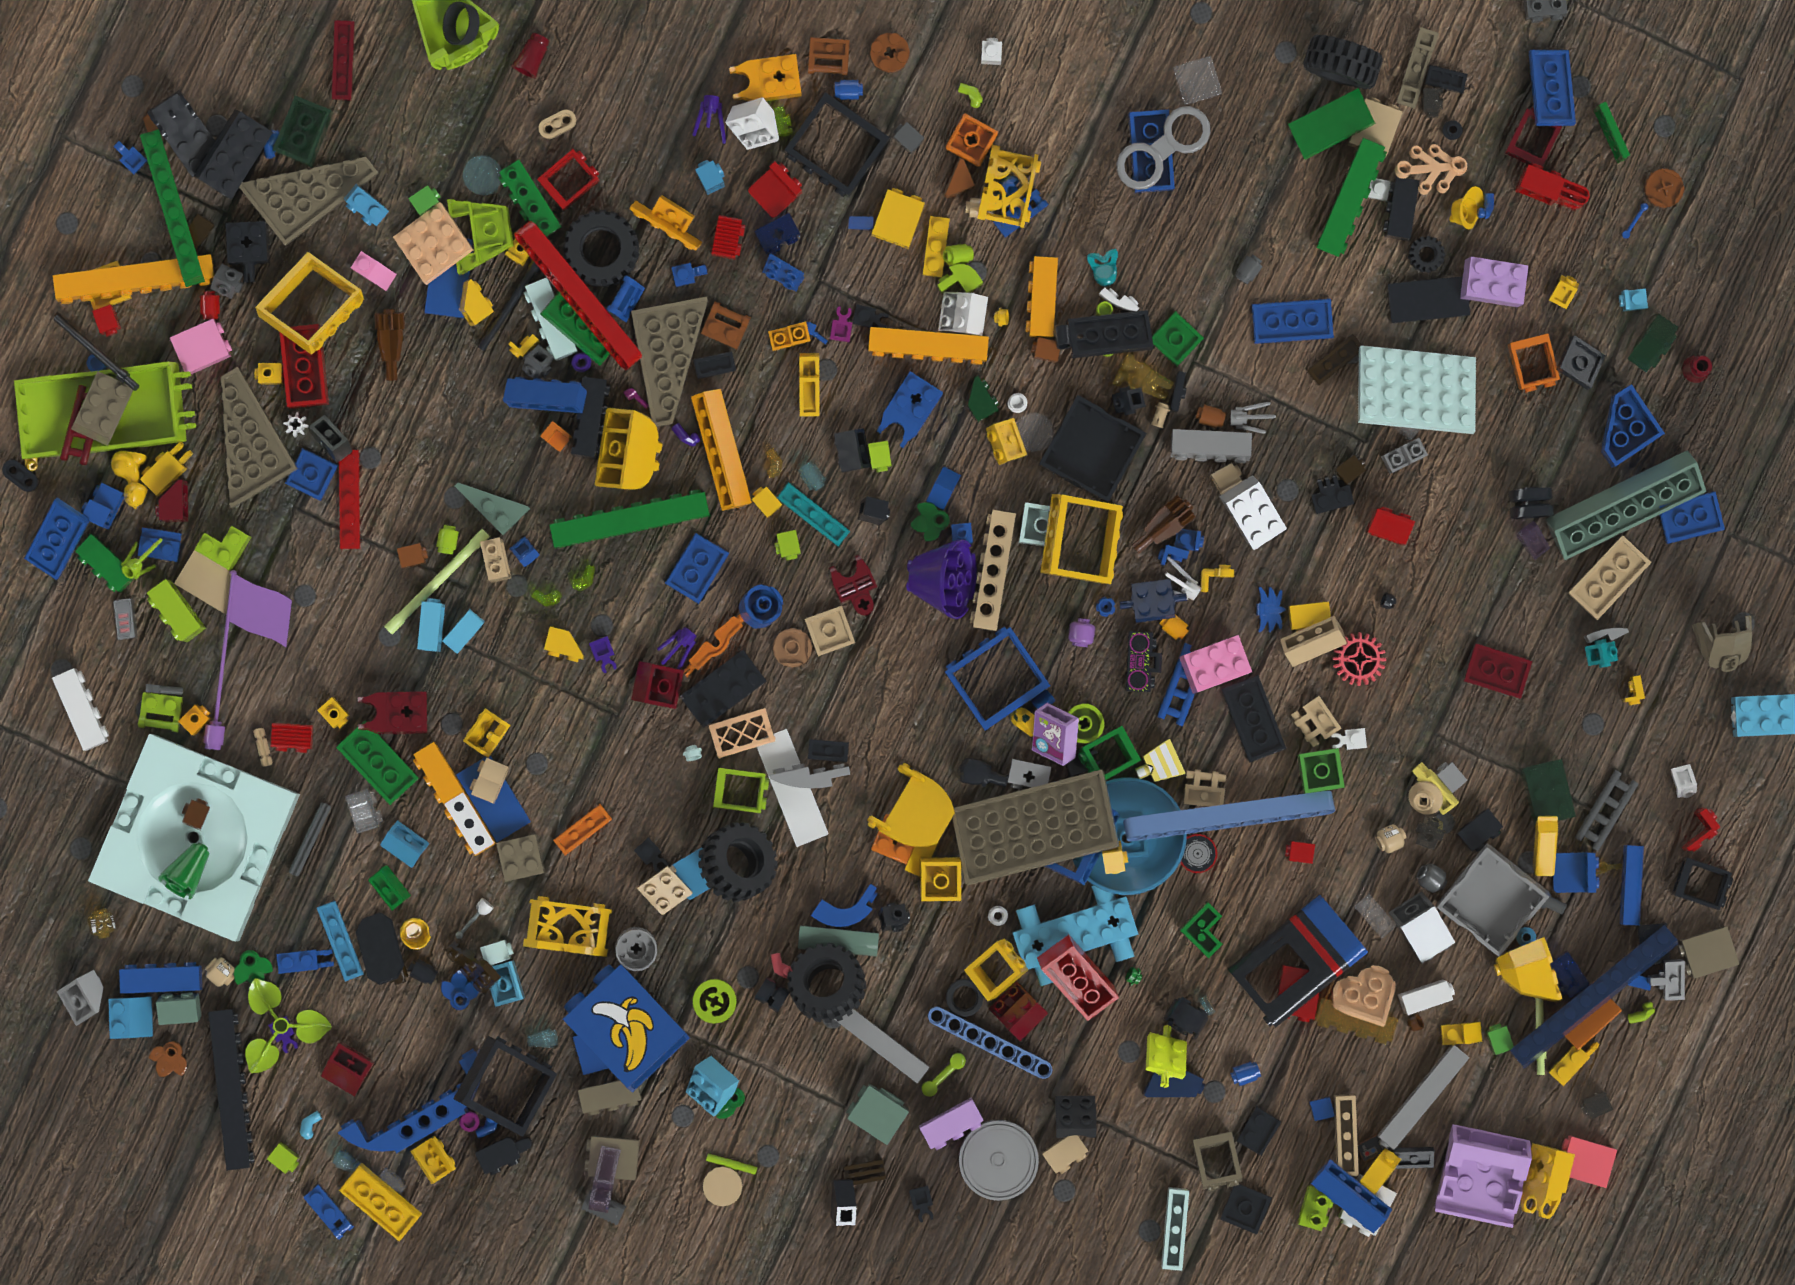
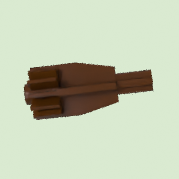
M383 309V313L374 314L375 330H377V340L382 361H386V381H396L397 361L401 357L403 329L405 328L404 312L395 313V309Z
M1176 495L1155 513L1144 528L1146 533L1131 546L1139 554L1153 541L1155 544H1158L1176 535L1196 518L1191 511L1193 509L1192 505L1186 499L1182 501Z

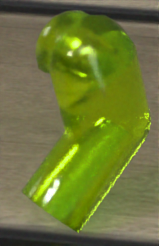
M536 589L531 597L547 607L558 604L562 595L557 590L544 595Z

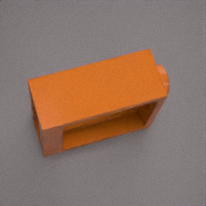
M1549 334L1508 344L1519 391L1525 390V393L1537 390L1536 386L1544 385V388L1555 386V382L1560 380L1559 373L1556 370L1557 365ZM1543 344L1551 377L1524 384L1516 351Z

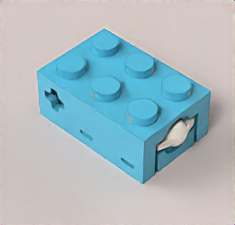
M1795 694L1731 697V704H1733L1731 706L1732 727L1735 728L1733 730V737L1795 734Z

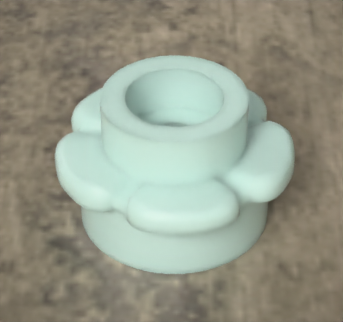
M697 745L686 747V751L683 753L686 761H694L702 757V749L697 748Z

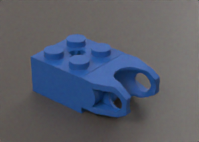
M910 371L883 412L882 422L877 432L881 434L890 424L901 425L904 429V436L900 447L904 448L908 441L917 436L942 397L943 392ZM919 395L921 402L913 404L911 396Z

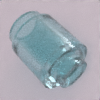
M811 461L798 470L800 472L799 476L810 491L813 489L818 491L825 486L824 481L826 478L817 465H813Z

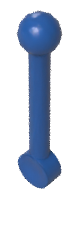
M1647 203L1641 204L1640 211L1628 229L1622 233L1624 239L1630 237V231L1642 213L1648 209Z

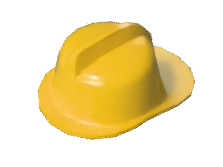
M1474 186L1467 191L1463 198L1455 200L1451 207L1450 222L1463 225L1468 230L1472 229L1478 220L1477 210L1484 208L1483 191L1479 187Z

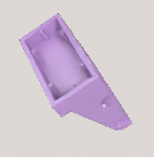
M1452 1124L1435 1202V1212L1513 1228L1514 1214H1517L1523 1193V1182L1526 1181L1532 1160L1530 1141Z

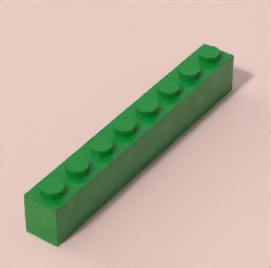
M158 129L141 134V141L185 286L189 287L205 282L160 131Z
M700 489L693 490L687 496L682 497L681 493L670 495V499L662 501V498H655L650 500L651 503L645 505L642 502L632 503L630 508L623 509V506L611 508V512L604 513V510L592 512V516L585 517L584 514L575 515L573 520L565 521V518L553 520L554 524H549L554 548L557 549L709 517L706 493H701Z

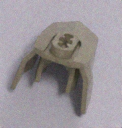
M1751 615L1745 616V631H1741L1737 620L1735 621V628L1732 630L1733 633L1717 634L1715 624H1712L1709 629L1705 622L1692 624L1700 652L1710 667L1716 669L1721 667L1723 672L1735 670L1738 665L1745 662L1748 658L1752 642Z

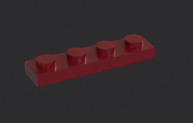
M334 20L332 100L352 101L355 21Z

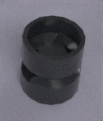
M767 977L754 999L762 1004L768 1003V1007L778 1013L790 991L782 985L778 987L774 980Z

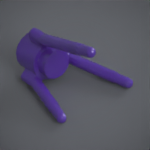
M704 96V100L700 104L692 136H696L703 112L707 113L706 127L709 128L711 115L715 114L717 110L722 143L725 144L726 137L722 103H719L720 98L718 96Z
M686 627L682 630L679 629L657 648L660 651L675 639L678 642L661 661V664L664 665L681 645L683 647L688 645L677 669L681 670L691 648L696 644L694 639L697 636Z

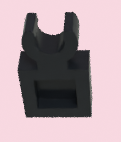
M857 304L852 324L870 328L875 323L879 328H886L885 324L880 323V319L882 317L888 318L889 315L886 313L876 315L875 308Z
M1094 750V751H1091L1090 753H1091L1092 755H1094V754H1096V753H1098V752H1097L1096 750ZM1079 753L1076 754L1073 760L1065 764L1069 777L1089 771L1086 765L1082 764L1079 760ZM1099 760V761H1096V764H1097V765H1099V764L1101 763L1100 760Z
M649 837L634 850L646 865L652 862L653 868L657 873L660 872V869L657 867L659 862H663L665 866L669 865L665 859L658 857L662 851Z
M928 1185L909 1190L913 1209H920L918 1214L919 1221L923 1222L922 1215L924 1213L929 1214L930 1219L933 1220V1213L928 1209V1206L933 1205Z

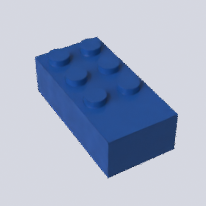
M1169 110L1129 112L1130 145L1133 143L1152 145L1164 135L1163 126L1169 115ZM1144 151L1131 153L1133 180L1141 182L1150 179L1155 171L1153 157ZM1172 154L1163 161V172L1157 183L1147 189H1134V193L1170 191L1175 189Z

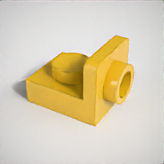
M1561 275L1549 300L1567 309L1578 290L1579 284L1577 280L1568 275L1566 277Z
M533 334L530 337L526 336L520 343V349L510 341L508 345L511 349L509 351L517 358L520 356L524 358L540 341Z
M1641 675L1630 677L1631 681H1628L1629 691L1634 695V697L1622 699L1623 702H1628V705L1640 704V699H1645Z

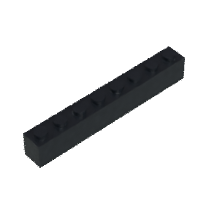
M235 1008L210 1011L208 1013L226 1171L251 1168L253 1166L252 1163H255V1153L251 1151L250 1143H253V1134L248 1129V1123H251L250 1112L246 1111V1103L249 1102L248 1092H244L243 1085L246 1084V1074L242 1072L241 1064H244V1055L239 1050V1044H242L241 1032H237V1024L240 1023L239 1013H235Z

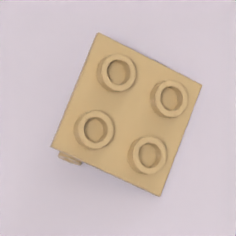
M673 865L665 867L637 887L661 915H664L693 894L675 874L677 870Z

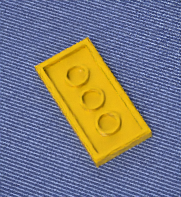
M363 1163L356 1168L339 1189L344 1196L399 1242L422 1215L419 1210Z

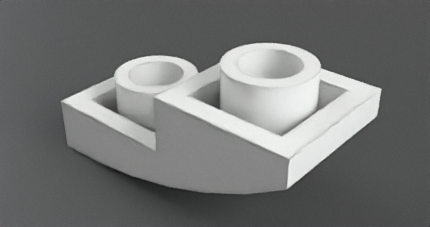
M1104 288L1099 293L1100 297L1119 309L1128 312L1139 310L1137 306L1139 303L1132 296L1127 297L1124 295L1119 301L1117 299L1118 294L1111 288L1109 290Z

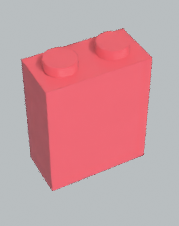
M1569 1135L1568 1139L1563 1141L1562 1150L1575 1154L1570 1178L1607 1188L1617 1150Z

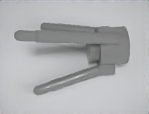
M1270 402L1236 407V410H1231V426H1236V429L1265 434V430L1243 424H1247V419L1276 418V415H1247V412H1243L1269 406Z

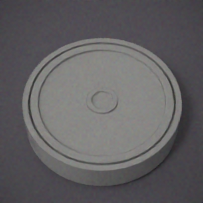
M991 1120L982 1123L981 1127L968 1133L961 1145L959 1166L962 1177L971 1190L986 1199L1000 1201L1014 1198L1023 1193L1036 1176L1039 1163L1036 1145L1028 1132L1013 1122Z

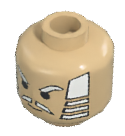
M1392 824L1379 830L1375 840L1381 851L1392 853L1404 847L1406 834L1402 828Z
M215 957L205 968L207 971L206 977L217 987L223 984L228 986L235 978L232 975L235 970L234 967L223 957L218 959Z

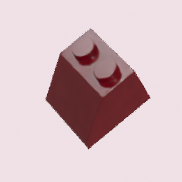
M177 480L159 499V505H156L155 513L160 521L189 522L188 482Z
M639 661L631 700L676 709L684 670Z

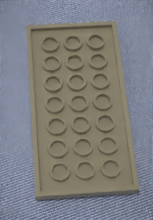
M1103 770L954 808L955 814L952 817L965 884L967 886L1119 847Z

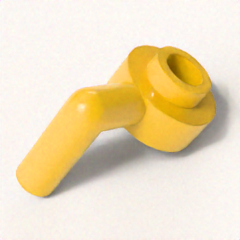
M1219 565V568L1203 569L1201 571L1200 592H1208L1209 576L1234 578V569H1231V565Z

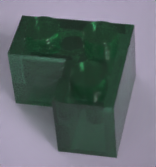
M1658 314L1647 328L1643 337L1632 349L1627 359L1645 372L1651 366L1655 368L1661 360L1659 356L1661 354L1665 356L1676 339L1677 335H1675L1678 326L1661 314Z

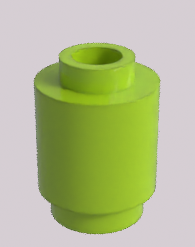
M966 244L947 246L945 251H943V259L949 266L966 264L972 261L974 257L972 247Z
M444 525L443 529L439 528L436 545L438 547L437 552L453 555V551L456 550L459 534L458 531H455L456 527Z

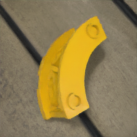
M992 144L985 179L988 187L983 188L977 219H988L1024 228L1025 222L1029 223L1031 211L1028 210L1035 172L1039 173L1041 161H1038L1039 155L1035 154L1034 157L1003 151L999 150L1000 146ZM1005 167L1008 168L1005 172L998 171L999 168L1003 169V171ZM1012 171L1021 182L1022 187L1006 197L1004 187L993 180L1003 179ZM1025 175H1030L1029 182ZM994 191L1000 192L1002 198L1001 200H999V195H993ZM1027 192L1026 200L1024 203V201L1020 198ZM1010 205V212L1013 215L1014 208L1019 207L1021 210L1020 218L1007 217L1006 207ZM1002 209V215L987 212Z
M538 896L537 900L530 899L531 910L527 939H524L523 942L524 947L607 957L608 949H605L609 914L612 913V909H605V904L594 903L593 907L550 902L549 897ZM553 906L565 907V909L555 913ZM540 907H546L550 911L548 915L542 913L543 917L548 920L546 923L538 921ZM575 909L588 910V911L585 913V915H584V917H583V916H582L577 910H575ZM571 914L584 930L575 932L570 937L569 943L566 944L564 943L562 933L553 924L562 917ZM600 914L599 928L591 929L589 925L595 924L596 921H592L590 915ZM538 925L543 926L536 939ZM549 929L558 934L556 940L550 939V935L553 933L548 932ZM598 932L597 944H596V947H595V940H594L593 933ZM586 934L587 937H582L583 943L579 944L576 942L578 935Z

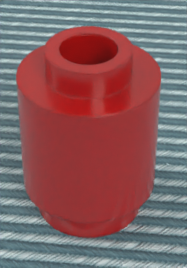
M215 291L203 292V296H200V315H202V320L218 319V314H220V296L215 295Z

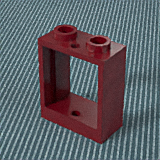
M1527 108L1504 153L1527 165L1535 163L1543 166L1562 126H1548L1553 128L1554 131L1541 158L1516 147V141L1528 117L1535 120L1534 108Z

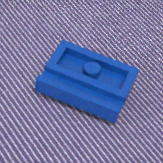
M142 527L137 556H142L159 538H162V542L147 557L178 562L182 534Z

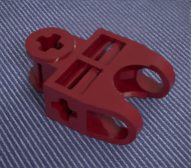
M858 554L854 556L857 562L856 572L851 577H844L840 572L837 573L835 566L829 568L833 585L841 604L851 600L855 611L865 616L874 609V603L869 591L878 587L870 569ZM861 600L870 603L867 605V610L858 607L861 605Z

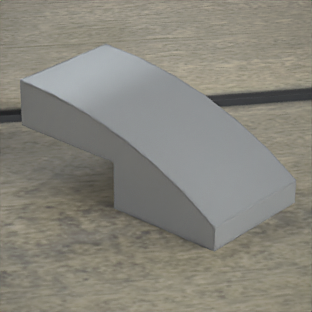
M1610 628L1590 633L1584 636L1587 643H1591L1606 636L1609 642L1629 631L1627 628Z

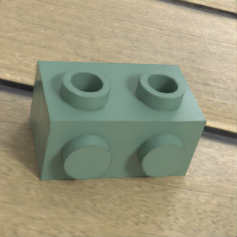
M191 991L183 992L181 995L165 993L159 996L156 1001L159 1025L198 1022L202 1016L199 993L193 994Z

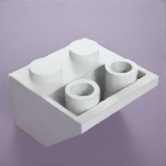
M763 97L732 106L725 123L747 150L779 140L774 110Z
M944 292L938 331L982 336L988 297L974 293Z

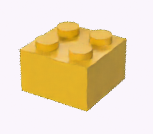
M960 857L920 858L921 901H961Z

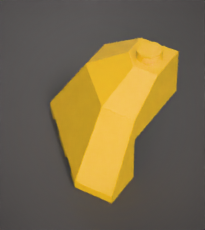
M1545 937L1496 958V964L1493 965L1496 975H1500L1502 980L1520 995L1556 1003L1561 1002L1562 996L1557 985L1556 972L1550 966L1553 960Z

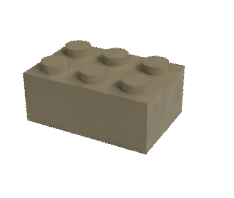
M97 371L71 430L108 446L133 390L127 384Z

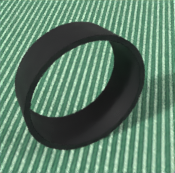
M456 1L448 7L443 18V34L448 43L452 45H467L476 38L480 24L477 10L473 6L460 1ZM466 8L469 24L464 38L460 41L456 33V21L460 12Z

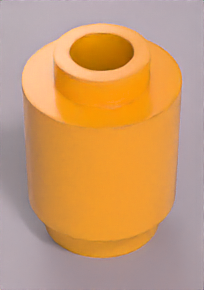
M1176 614L1175 618L1162 619L1159 623L1162 629L1175 640L1178 638L1182 640L1189 632L1186 629L1188 624Z

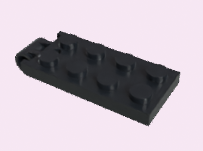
M1148 310L1072 318L1066 320V325L1054 328L1057 349L1062 350L1071 347V359L1153 350L1154 347Z

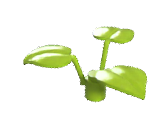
M254 979L248 992L249 1005L259 1015L265 1014L269 1010L275 1019L272 1024L275 1032L268 1043L264 1039H255L247 1045L245 1057L249 1072L259 1073L266 1071L277 1062L279 1050L271 1045L278 1033L283 1034L289 1028H297L296 1035L302 1042L314 1043L331 1030V1024L323 1015L313 1010H304L298 1013L296 1017L297 1024H289L285 1018H278L272 1008L277 1007L281 1002L279 988L270 982Z

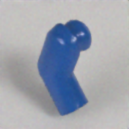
M270 130L273 133L264 146L266 159L275 157L273 145L276 141L281 140V132L278 130Z
M1493 193L1484 194V208L1477 210L1478 218L1488 219L1494 209Z
M486 1117L485 1125L475 1130L477 1137L480 1139L495 1132L498 1123Z

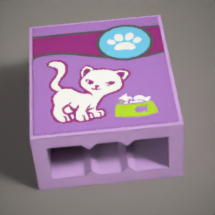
M1049 703L1037 709L1034 719L1032 751L1062 766L1073 760L1076 756L1079 718Z

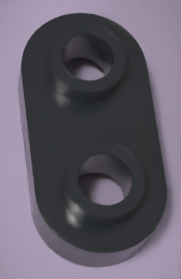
M9 460L4 463L2 472L8 480L26 492H33L37 489L39 479L33 472L16 460ZM12 467H16L17 469L15 474H12L10 472V469ZM27 479L32 480V484L30 486L26 485Z

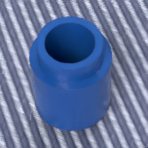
M840 80V82H835V98H840V100H859V96H863V84H859V80Z
M1247 1062L1232 1068L1233 1072L1230 1073L1233 1083H1238L1239 1087L1256 1081L1258 1077H1261L1256 1062Z

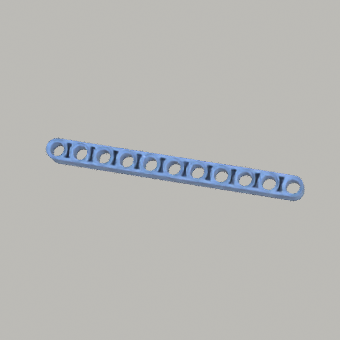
M1321 791L1130 817L1123 820L1127 841H1139L1332 814L1336 810L1332 792Z

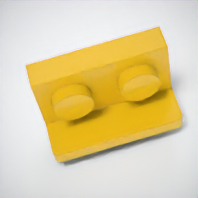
M1014 418L986 428L987 438L994 450V458L999 465L1027 455Z

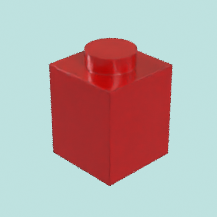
M111 304L92 311L100 334H106V337L117 334V330L122 329L114 306Z
M1290 841V845H1286L1285 856L1288 857L1287 861L1313 864L1315 844Z

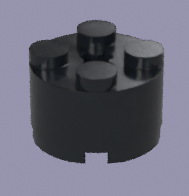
M1184 997L1174 999L1162 1020H1169L1167 1023L1169 1026L1185 1036L1188 1033L1191 1034V1038L1196 1040L1208 1021L1207 1015L1209 1013L1199 1007L1196 1009L1190 1006L1192 1003Z

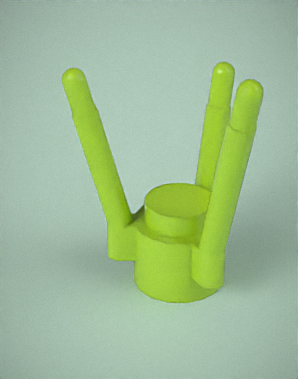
M159 538L139 559H131L138 546V542H135L125 561L121 563L123 574L127 578L137 580L141 575L156 568V565L153 564L142 570L141 562L163 539Z

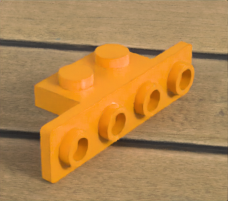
M663 195L659 197L653 210L638 201H635L629 209L633 211L635 216L644 218L654 228L665 231L670 238L681 241L686 248L697 250L701 246L702 241L686 232L695 215Z

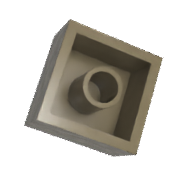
M537 834L496 843L505 882L546 873Z

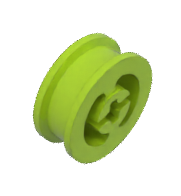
M710 979L704 981L694 992L693 1008L698 1017L705 1022L714 1024L724 1022L731 1017L736 1008L735 992L723 980ZM710 987H716L717 991L709 993L708 996L711 998L717 996L720 1003L723 1004L722 992H726L729 997V1006L720 1015L712 1014V1011L721 1008L720 1005L715 1004L711 1006V1001L706 999L707 1010H703L700 1005L701 994Z

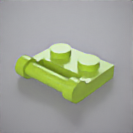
M143 692L138 727L145 728L146 726L178 732L180 727L178 721L181 719L183 697ZM147 713L174 716L173 722L147 719Z

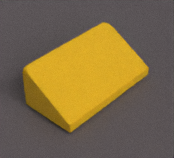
M937 844L927 847H914L904 870L920 877V858H932Z

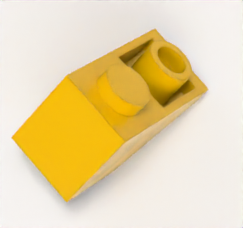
M472 279L466 280L463 284L459 309L470 326L478 324L494 312L491 301L487 297L484 298L480 292L482 290L480 285Z
M554 627L549 628L544 650L548 651L547 655L559 657L560 654L567 656V660L578 662L579 659L584 660V654L571 632Z

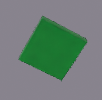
M1175 311L1153 334L1152 339L1153 345L1178 367L1204 337Z

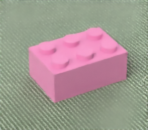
M1239 635L1179 657L1193 694L1252 672Z

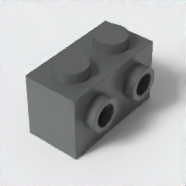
M1524 0L1525 19L1531 20V23L1542 22L1545 18H1551V21L1562 20L1567 15L1566 0Z

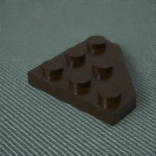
M454 941L446 949L448 958L452 962H456L460 967L461 973L473 981L474 988L485 995L501 976L486 960H477L475 953L467 948L465 950L460 949V944Z

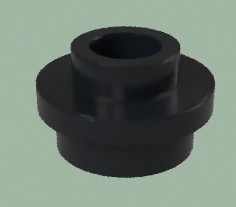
M1455 120L1448 121L1443 126V135L1449 140H1456L1462 134V126ZM1455 127L1456 133H1451L1449 128Z

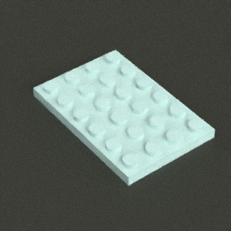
M1371 346L1359 347L1358 423L1466 434L1475 433L1476 357Z

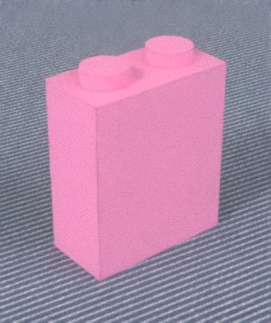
M211 319L170 337L184 372L189 371L193 374L232 357L230 354L232 347L229 341L224 340L222 336L224 329L220 322Z

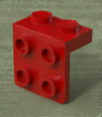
M774 161L769 166L770 169L748 189L749 194L772 218H776L802 194V189L800 188L802 184L795 177L791 179L788 176L787 172L789 171L782 163L778 165Z
M1699 808L1694 812L1705 826V829L1681 847L1684 851L1694 852L1703 845L1701 843L1703 840H1710L1718 834L1717 830L1720 828V825L1716 822L1717 816L1711 809Z

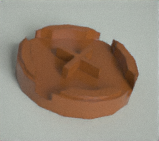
M1671 169L1656 170L1646 179L1644 185L1645 196L1654 206L1669 208L1677 204L1683 196L1684 184L1682 178Z

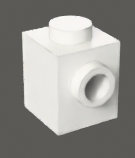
M986 38V41H982L981 64L1001 65L1002 42H998L997 38Z

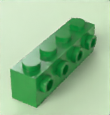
M520 160L499 172L501 176L498 179L504 188L508 186L512 193L509 196L514 204H520L522 210L519 212L525 221L530 220L534 222L546 237L562 228Z

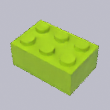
M165 579L147 592L149 596L148 602L153 608L161 612L159 617L165 624L172 627L170 632L177 641L189 642L206 629L171 580Z

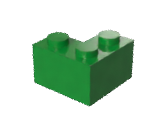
M1206 902L1179 929L1207 958H1210L1223 945L1209 931L1222 917L1209 902Z

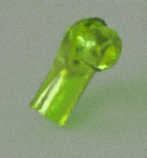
M585 566L584 576L578 580H573V589L583 591L592 585L595 572L594 566Z

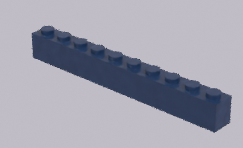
M1665 925L1662 926L1510 1050L1513 1057L1525 1069L1677 946L1678 940Z

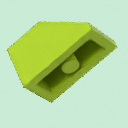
M888 441L868 444L872 470L876 469L877 473L888 471V467L892 466Z

